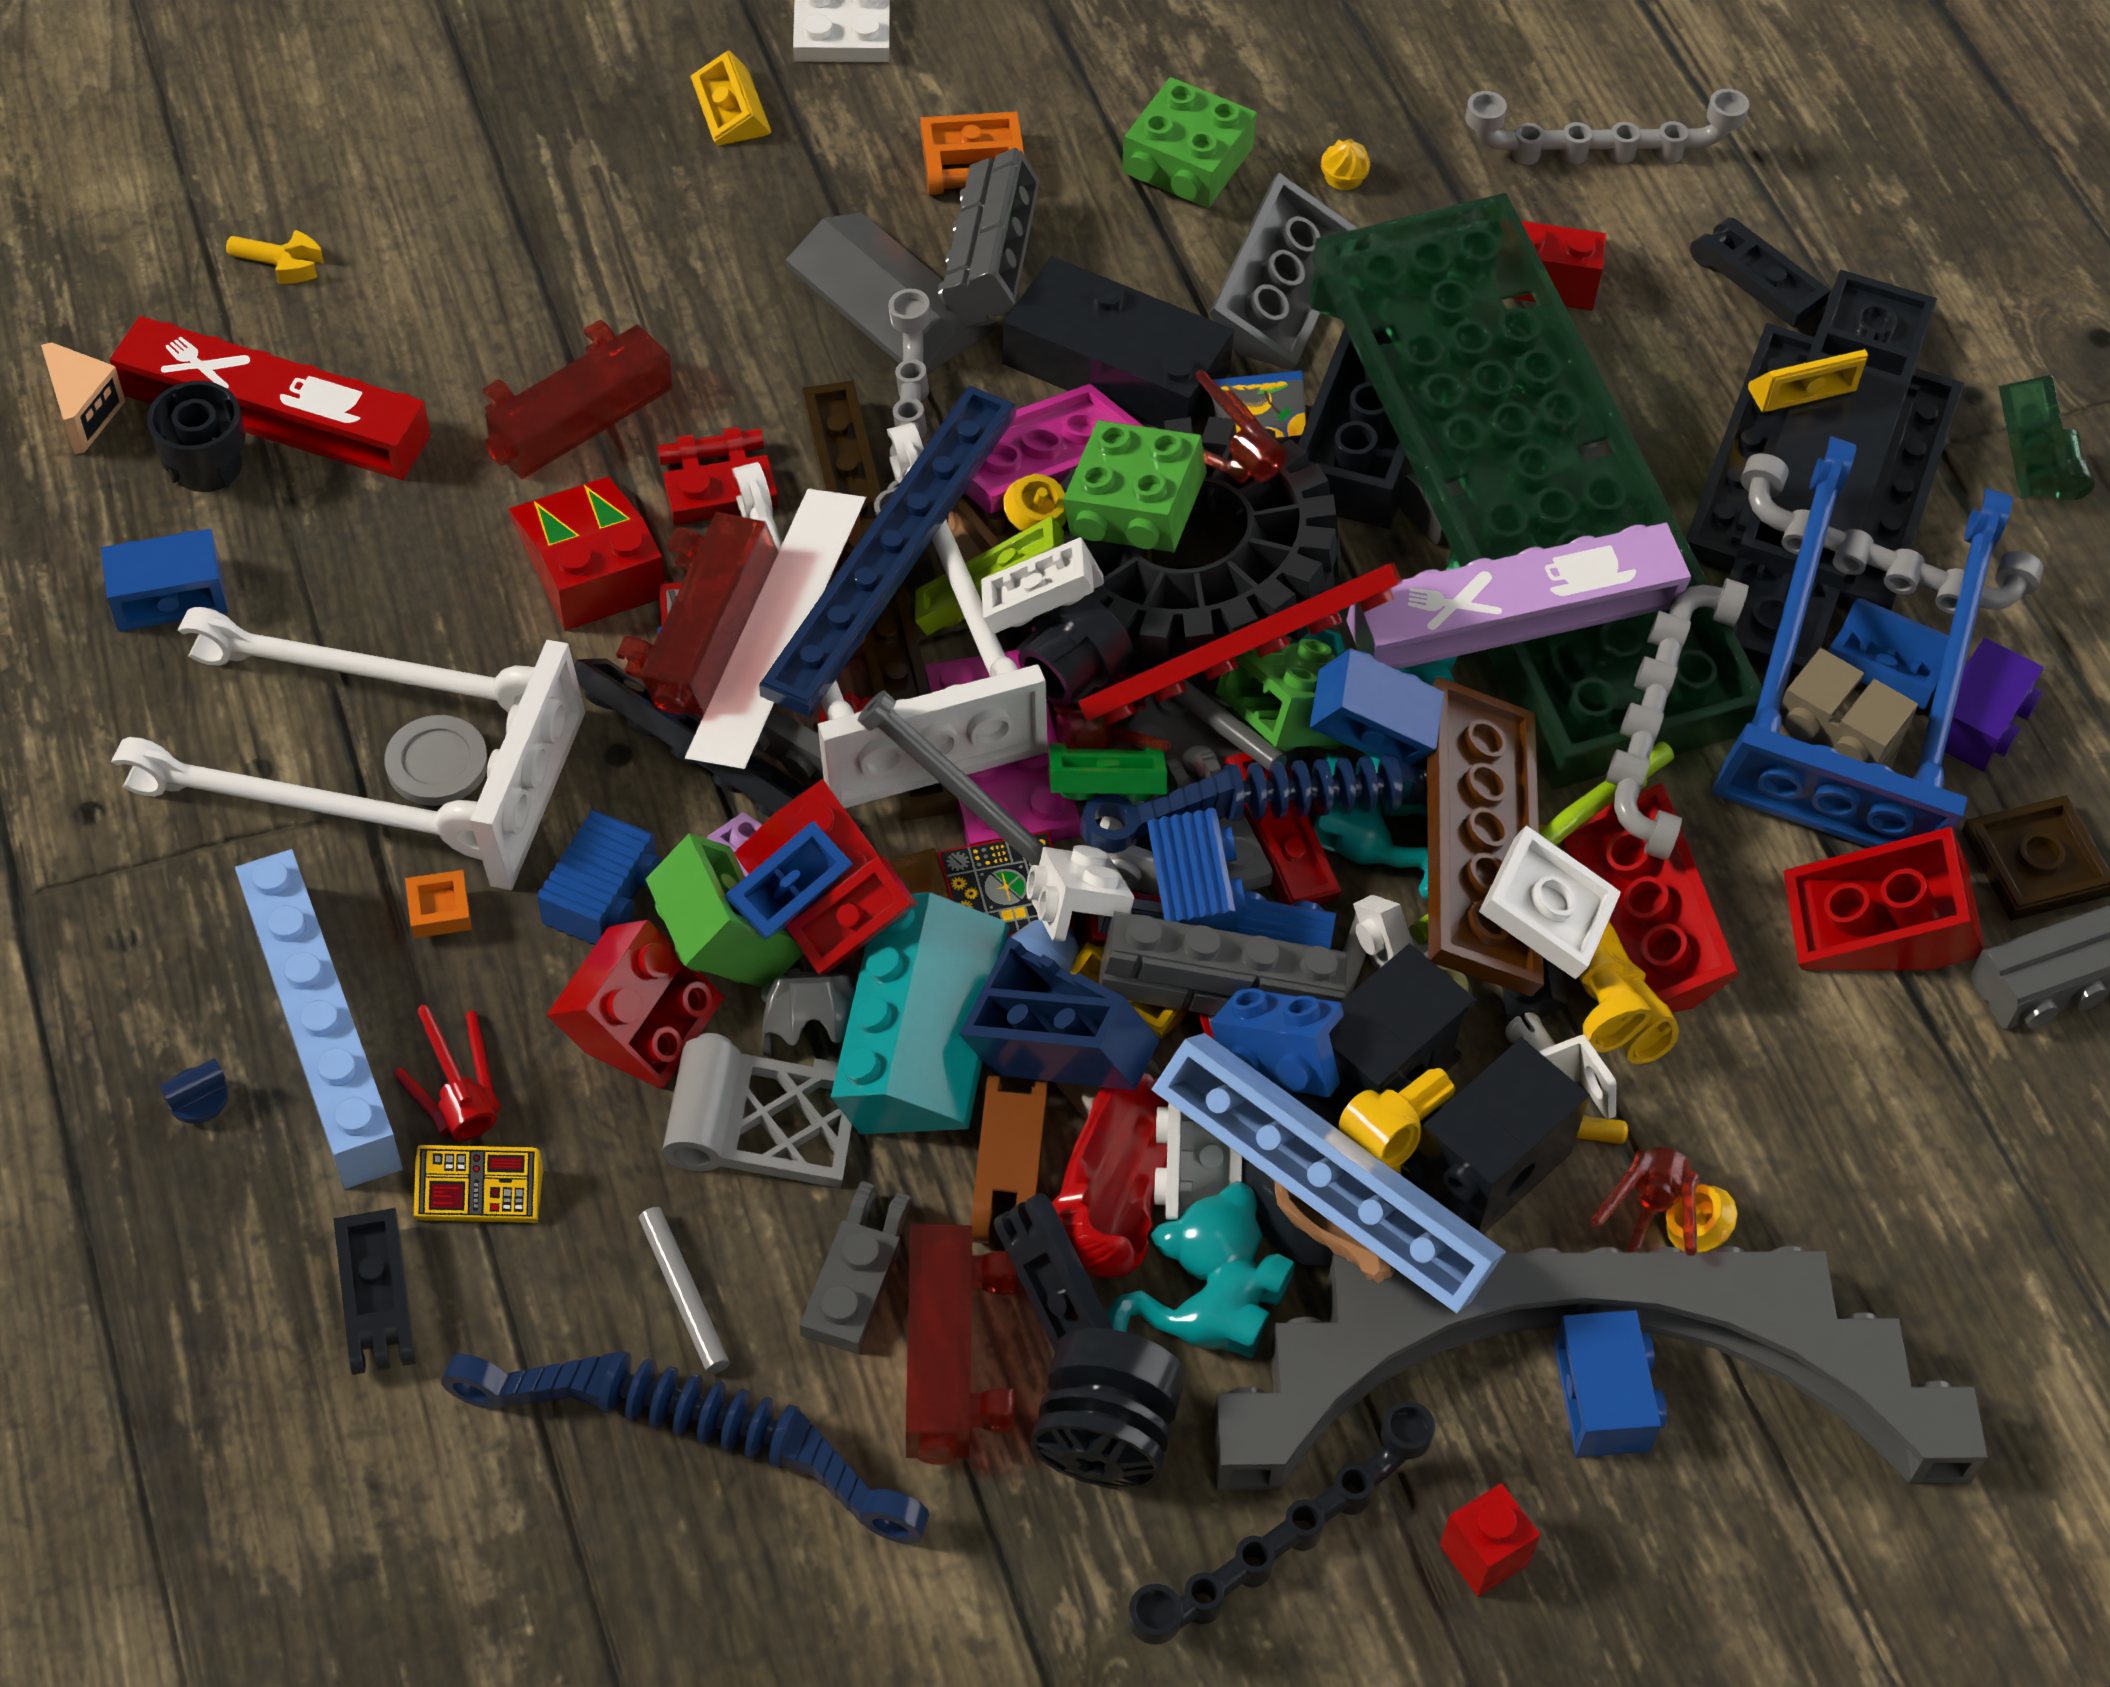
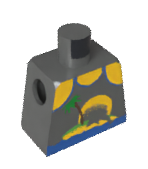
M1302 370L1206 380L1201 414L1205 425H1207L1209 417L1235 419L1239 440L1249 426L1254 423L1275 431L1277 447L1289 439L1298 445L1306 425Z

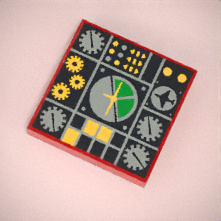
M1048 831L1032 833L1046 847L1053 848ZM1004 839L937 851V863L947 899L1006 921L1010 927L1008 938L1030 922L1039 920L1032 900L1027 898L1026 892L1027 879L1032 864ZM1072 913L1069 927L1075 933L1076 923Z

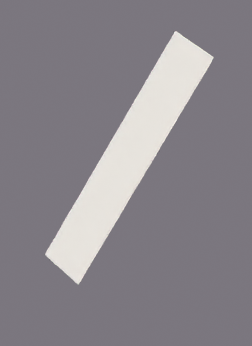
M807 489L685 759L745 769L774 705V702L760 697L759 684L825 591L866 497Z

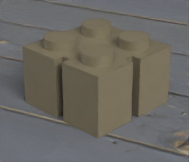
M1820 647L1785 692L1779 712L1781 715L1779 734L1811 745L1829 746L1841 755L1868 764L1877 763L1892 768L1902 745V738L1907 733L1918 703L1880 681L1873 679L1842 719L1838 718L1834 714L1862 680L1864 672Z

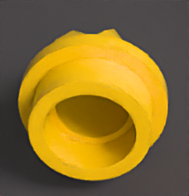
M1338 139L1334 146L1328 147L1321 159V169L1326 182L1330 186L1339 190H1351L1358 187L1368 175L1370 160L1363 145L1355 142L1353 139H1347L1344 142Z

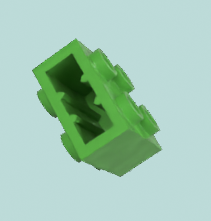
M1170 77L1124 136L1122 173L1209 208L1253 149L1257 112Z
M1097 420L1063 498L1070 536L1081 537L1089 541H1105L1136 546L1141 549L1175 552L1207 473L1201 435Z
M1302 639L1300 643H1290L1291 645L1261 658L1258 657L1254 648L1235 657L1239 668L1221 675L1216 693L1234 709V714L1237 717L1247 721L1266 741L1278 750L1293 751L1296 747L1311 746L1335 750L1340 746L1346 745L1310 728L1318 671L1336 658L1331 653L1332 649L1327 644L1315 639Z

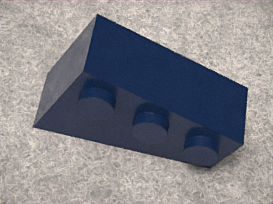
M1011 937L1008 938L959 1033L963 1040L995 1075L1136 1090L1160 1041L1124 996L1078 972L1074 975L1064 970L1055 960L1045 955L1040 957L1026 950L1021 942Z

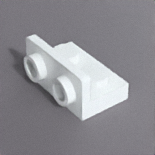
M1079 537L981 579L983 619L993 634L1009 627L1022 626L1035 616L1059 606L1072 605L1081 600L1085 595L1094 592V588L1104 583L1103 573L1083 539Z

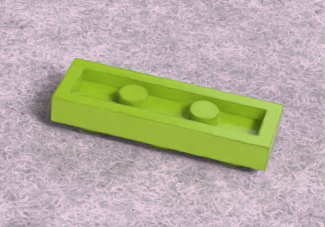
M1050 516L967 561L965 564L981 601V579L1063 545L1064 530L1054 517ZM946 573L915 590V622L927 636L943 627L955 626L965 618Z

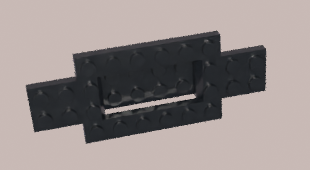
M1840 269L1815 337L1766 323L1681 553L1682 555L1732 570L1729 579L1749 585L1742 611L1736 622V633L1731 638L1722 640L1711 629L1705 649L1768 669L1798 555L1789 552L1783 547L1782 539L1785 532L1776 530L1760 520L1752 510L1748 499L1749 491L1741 483V476L1746 462L1754 454L1764 453L1776 456L1789 469V474L1781 494L1771 497L1772 501L1777 506L1791 512L1801 509L1810 511L1815 494L1814 491L1810 490L1811 478L1818 458L1823 460L1825 458L1830 436L1856 444L1853 464L1845 485L1835 500L1829 526L1843 532L1849 529L1864 531L1872 537L1874 544L1892 551L1899 549L1911 550L1964 386V382L1915 368L1938 298ZM1864 349L1868 354L1858 387L1853 392L1761 412L1748 389L1750 381L1769 371ZM1826 548L1822 549L1789 676L1796 678L1822 646L1836 603L1851 608L1857 598H1862L1885 609L1892 610L1897 593L1892 592L1885 586L1886 571L1866 564L1865 570L1861 574H1845L1833 565V558L1836 552Z

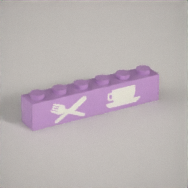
M1667 522L1648 527L1633 525L1616 534L1597 538L1583 536L1569 544L1547 549L1532 547L1520 552L1518 555L1496 560L1481 558L1470 562L1464 567L1441 572L1435 569L1423 571L1413 578L1402 580V584L1392 587L1391 591L1395 599L1364 613L1359 602L1350 606L1346 621L1358 651L1371 654L1377 661L1397 670L1670 609L1676 597L1686 590L1691 575Z

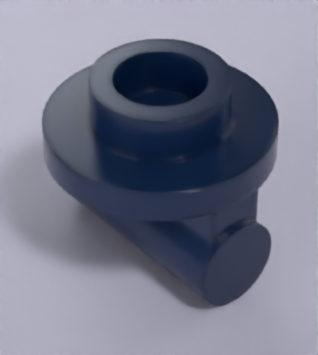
M215 1058L197 1067L186 1069L177 1074L173 1079L159 1085V1089L171 1114L176 1119L189 1124L204 1123L215 1118L224 1109L228 1100V1089L224 1081L226 1078Z

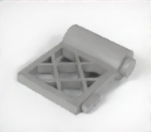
M705 1033L698 1038L687 1041L681 1055L662 1148L663 1157L670 1164L689 1171H711L721 1166L841 1188L852 1124L839 1108L822 1118L806 1098L808 1094L818 1088L833 1089L838 1062L815 1058L813 1067L741 1054L727 1037L715 1033ZM751 1075L776 1079L786 1094L763 1107L749 1089ZM795 1103L811 1125L788 1139L772 1119V1116ZM746 1105L752 1114L743 1119ZM839 1123L838 1134L836 1136V1134L832 1131L830 1127ZM758 1124L762 1125L777 1144V1146L764 1154L737 1150L739 1136ZM820 1135L834 1153L832 1167L807 1163L796 1148Z

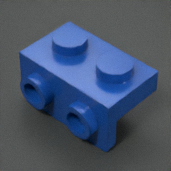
M1857 598L1850 609L1843 628L1828 652L1864 672L1862 680L1858 684L1864 683L1869 685L1873 679H1876L1918 703L1917 707L1925 710L1937 687L1949 636L1867 600Z
M1256 988L1239 989L1210 1021L1215 1041L1283 1090L1330 1097L1340 1084L1329 1036L1330 1031L1344 1015L1340 1002L1316 999L1312 996L1270 993Z

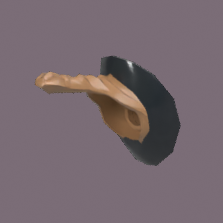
M1300 1092L1290 1094L1339 1130V1113L1320 1097ZM1244 1158L1242 1164L1244 1183L1249 1185L1255 1192L1257 1201L1255 1216L1257 1222L1274 1247L1303 1265L1331 1266L1333 1255H1338L1346 1258L1348 1262L1358 1265L1366 1275L1367 1280L1374 1279L1379 1284L1385 1279H1391L1395 1271L1394 1267Z

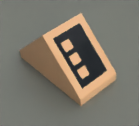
M52 342L43 344L41 347L74 455L84 453L125 403L116 367Z

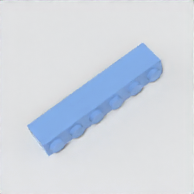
M292 849L236 866L235 870L344 1190L403 1170L394 1134Z
M1206 1033L1187 1038L1183 1041L1151 1089L1456 1314L1472 1302L1506 1253L1497 1244Z

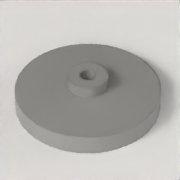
M432 715L416 719L399 729L388 743L384 761L389 782L398 794L417 804L438 806L461 800L480 785L487 772L488 754L482 735L473 725L453 716Z

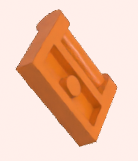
M1017 111L920 117V133L928 195H943L944 189L965 188L969 168L942 169V165L971 164L987 158L995 160L997 154L1013 148L1021 150L1024 154Z

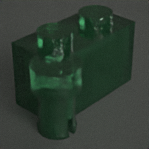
M2047 375L1998 386L2020 499L2053 493L2054 497L2059 500H2078L2090 494L2095 485L2092 468L2089 462L2084 460L2080 445V434L2075 430L2063 429L2053 376Z

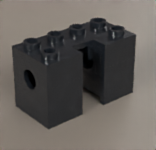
M1408 943L1340 1002L1344 1015L1329 1033L1340 1084L1330 1097L1317 1096L1337 1110L1341 1117L1348 1103L1363 1091L1373 1090L1378 1094H1382L1388 1089L1399 1093L1427 1070L1441 1068L1447 1072L1461 1059L1462 1053L1455 1046L1463 1015L1475 1005L1476 998L1413 945ZM1521 1037L1443 1108L1439 1106L1420 1121V1141L1412 1155L1400 1165L1401 1176L1484 1235L1572 1153L1590 1094Z

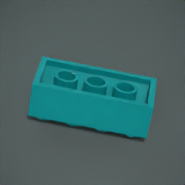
M931 892L916 893L911 895L917 905L866 943L831 1093L832 1100L859 1134L969 1129L982 1060L959 1033L1006 944L1010 929L1006 921Z

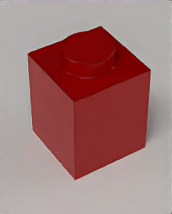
M1500 1483L1449 1515L1440 1547L1476 1596L1479 1597L1530 1564L1541 1534L1505 1486Z

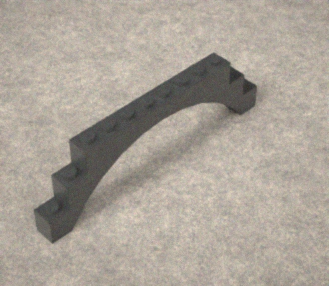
M1727 1246L1714 1249L1711 1252H1683L1676 1247H1662L1651 1252L1623 1253L1617 1248L1604 1247L1592 1250L1589 1253H1561L1554 1248H1539L1528 1253H1505L1472 1302L1457 1314L1396 1269L1391 1279H1385L1378 1284L1374 1279L1367 1280L1366 1275L1358 1265L1348 1262L1344 1257L1333 1255L1327 1281L1330 1323H1322L1319 1319L1313 1317H1299L1289 1320L1287 1323H1276L1271 1346L1273 1393H1264L1263 1390L1256 1387H1239L1228 1393H1217L1213 1415L1216 1490H1280L1290 1474L1334 1421L1379 1384L1433 1355L1505 1332L1559 1327L1562 1316L1637 1310L1641 1331H1648L1717 1349L1785 1380L1843 1419L1893 1466L1909 1484L1971 1483L1988 1458L1974 1387H1952L1946 1381H1929L1916 1387H1911L1899 1318H1878L1872 1313H1854L1843 1319H1837L1826 1251H1805L1797 1246H1784L1771 1252H1744L1741 1248Z

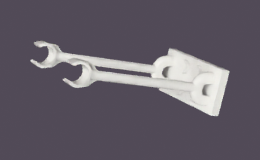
M913 423L887 429L888 436L891 438L897 454L889 457L899 484L924 450L919 432ZM758 462L732 468L733 475L741 492V495L736 496L742 518L746 524H753L771 570L783 542L773 519L771 497L763 470ZM945 519L932 538V542L990 677L966 684L952 685L944 690L910 699L896 700L893 710L964 774L968 775L1048 753L1046 681L1038 664L1018 669L1016 663L1005 656L996 633L993 634L983 619L982 601L948 522ZM835 680L821 701L828 721L817 724L824 781L844 808L939 783L938 780L878 727L868 731L857 721L861 712L854 713L850 704L844 701L838 683Z
M194 607L187 610L177 631L183 635L187 633L200 634L188 657L197 662L220 666L226 664L229 660L242 661L249 656H256L497 700L498 704L509 713L506 723L507 734L500 750L495 749L491 753L487 766V781L478 802L456 800L444 804L438 811L184 764L173 758L168 751L154 742L135 737L122 739L111 761L117 766L122 764L133 765L123 788L143 796L155 797L162 795L165 790L180 791L185 787L436 834L452 849L463 855L482 860L491 887L507 890L513 889L585 714L568 643L546 640L535 667L515 665L503 669L494 678L251 634L238 627L227 616L218 611L205 607Z

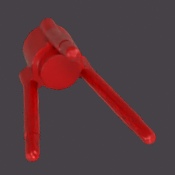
M421 1005L418 1008V1014L449 1083L440 1090L439 1096L441 1100L437 1105L404 1068L397 1067L394 1070V1076L431 1117L440 1136H445L451 1132L453 1138L458 1141L476 1138L494 1126L497 1121L495 1113L501 1110V1105L493 1091L478 1015L474 1010H469L466 1013L469 1040L478 1080L477 1084L470 1077H461L430 1008L427 1005Z

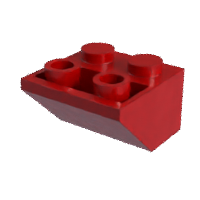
M649 920L609 926L549 1010L547 1016L586 1054L657 1088L666 1086L679 1067L685 1043L699 1037L725 997L699 971H693L685 967L675 953V946Z

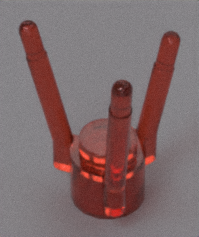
M1198 370L1195 374L1196 379L1241 428L1230 443L1233 461L1203 449L1205 463L1229 473L1239 483L1245 482L1250 475L1258 482L1271 479L1285 463L1286 449L1268 434L1234 391L1227 390L1224 392L1205 371Z
M1062 712L1056 718L1058 722L1056 730L1058 743H1066L1067 749H1106L1108 741L1112 739L1163 752L1169 751L1171 747L1168 741L1157 737L1118 728L1113 724L1106 726L1105 723L1100 724L1095 719L1087 722L1084 714L1081 712L1069 715Z
M1656 1147L1647 1152L1639 1150L1636 1152L1631 1168L1591 1219V1226L1596 1229L1602 1227L1635 1185L1638 1199L1643 1207L1628 1245L1627 1253H1641L1655 1211L1669 1210L1682 1198L1685 1253L1688 1256H1694L1697 1253L1696 1189L1700 1175L1695 1171H1690L1689 1161L1684 1155L1674 1149Z

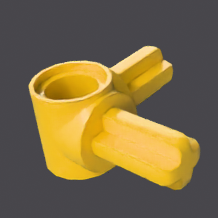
M1436 1068L1427 1070L1399 1093L1388 1089L1382 1094H1378L1373 1090L1363 1091L1356 1095L1342 1112L1339 1120V1131L1401 1175L1400 1165L1412 1155L1420 1141V1121L1454 1095L1455 1086L1444 1070Z

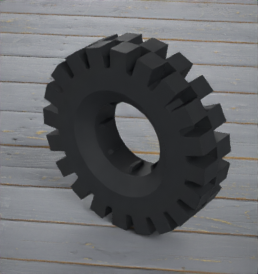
M1191 417L1164 421L1165 430L1193 434ZM1209 417L1203 437L1201 438L1207 473L1190 513H1210L1223 516L1238 524L1240 532H1245L1243 539L1237 543L1236 548L1231 553L1212 564L1193 569L1165 568L1146 560L1143 557L1142 550L1137 549L1138 547L1105 541H1089L1082 538L1102 571L1104 579L1103 585L1094 588V592L1088 595L1102 603L1118 619L1130 637L1134 648V659L1125 668L1127 674L1136 676L1158 666L1162 659H1166V662L1335 588L1334 577H1340L1341 551L1334 495H1330L1329 481L1318 463L1309 467L1308 453L1289 439L1277 447L1275 431L1254 423L1249 426L1238 440L1235 419ZM1072 469L1060 484L1065 493L1075 473V469ZM1066 520L1064 526L1061 527L1064 530V544L1079 538L1070 536L1068 521ZM1306 625L1286 635L1299 642L1309 630ZM1198 673L1186 678V680L1197 681Z

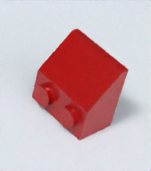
M1504 218L1493 296L1593 311L1603 271L1607 233Z
M823 779L775 812L734 852L747 873L750 874L808 824L814 821L853 863L851 868L823 897L873 858L879 856Z

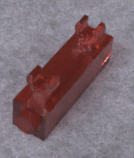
M596 321L583 329L584 334L593 342L585 347L586 355L522 393L514 396L510 388L500 379L482 388V393L491 401L489 405L485 406L489 436L486 438L485 443L490 455L500 466L507 465L521 480L672 390L669 353L638 324L616 337L604 321Z
M715 512L704 537L689 529L675 528L667 547L671 551L679 552L675 564L679 568L688 570L657 639L654 645L646 640L635 636H624L616 653L617 658L629 660L624 669L625 673L642 679L654 704L671 714L679 715L688 712L704 716L779 553L766 521Z
M910 1224L906 1458H919L920 1461L931 1465L949 1464L954 1462L956 1458L969 1459L970 1427H978L992 1432L1014 1431L1015 1390L991 1389L982 1393H971L972 1290H983L998 1295L1015 1293L1016 1271L1006 1251L990 1252L983 1256H972V1225Z

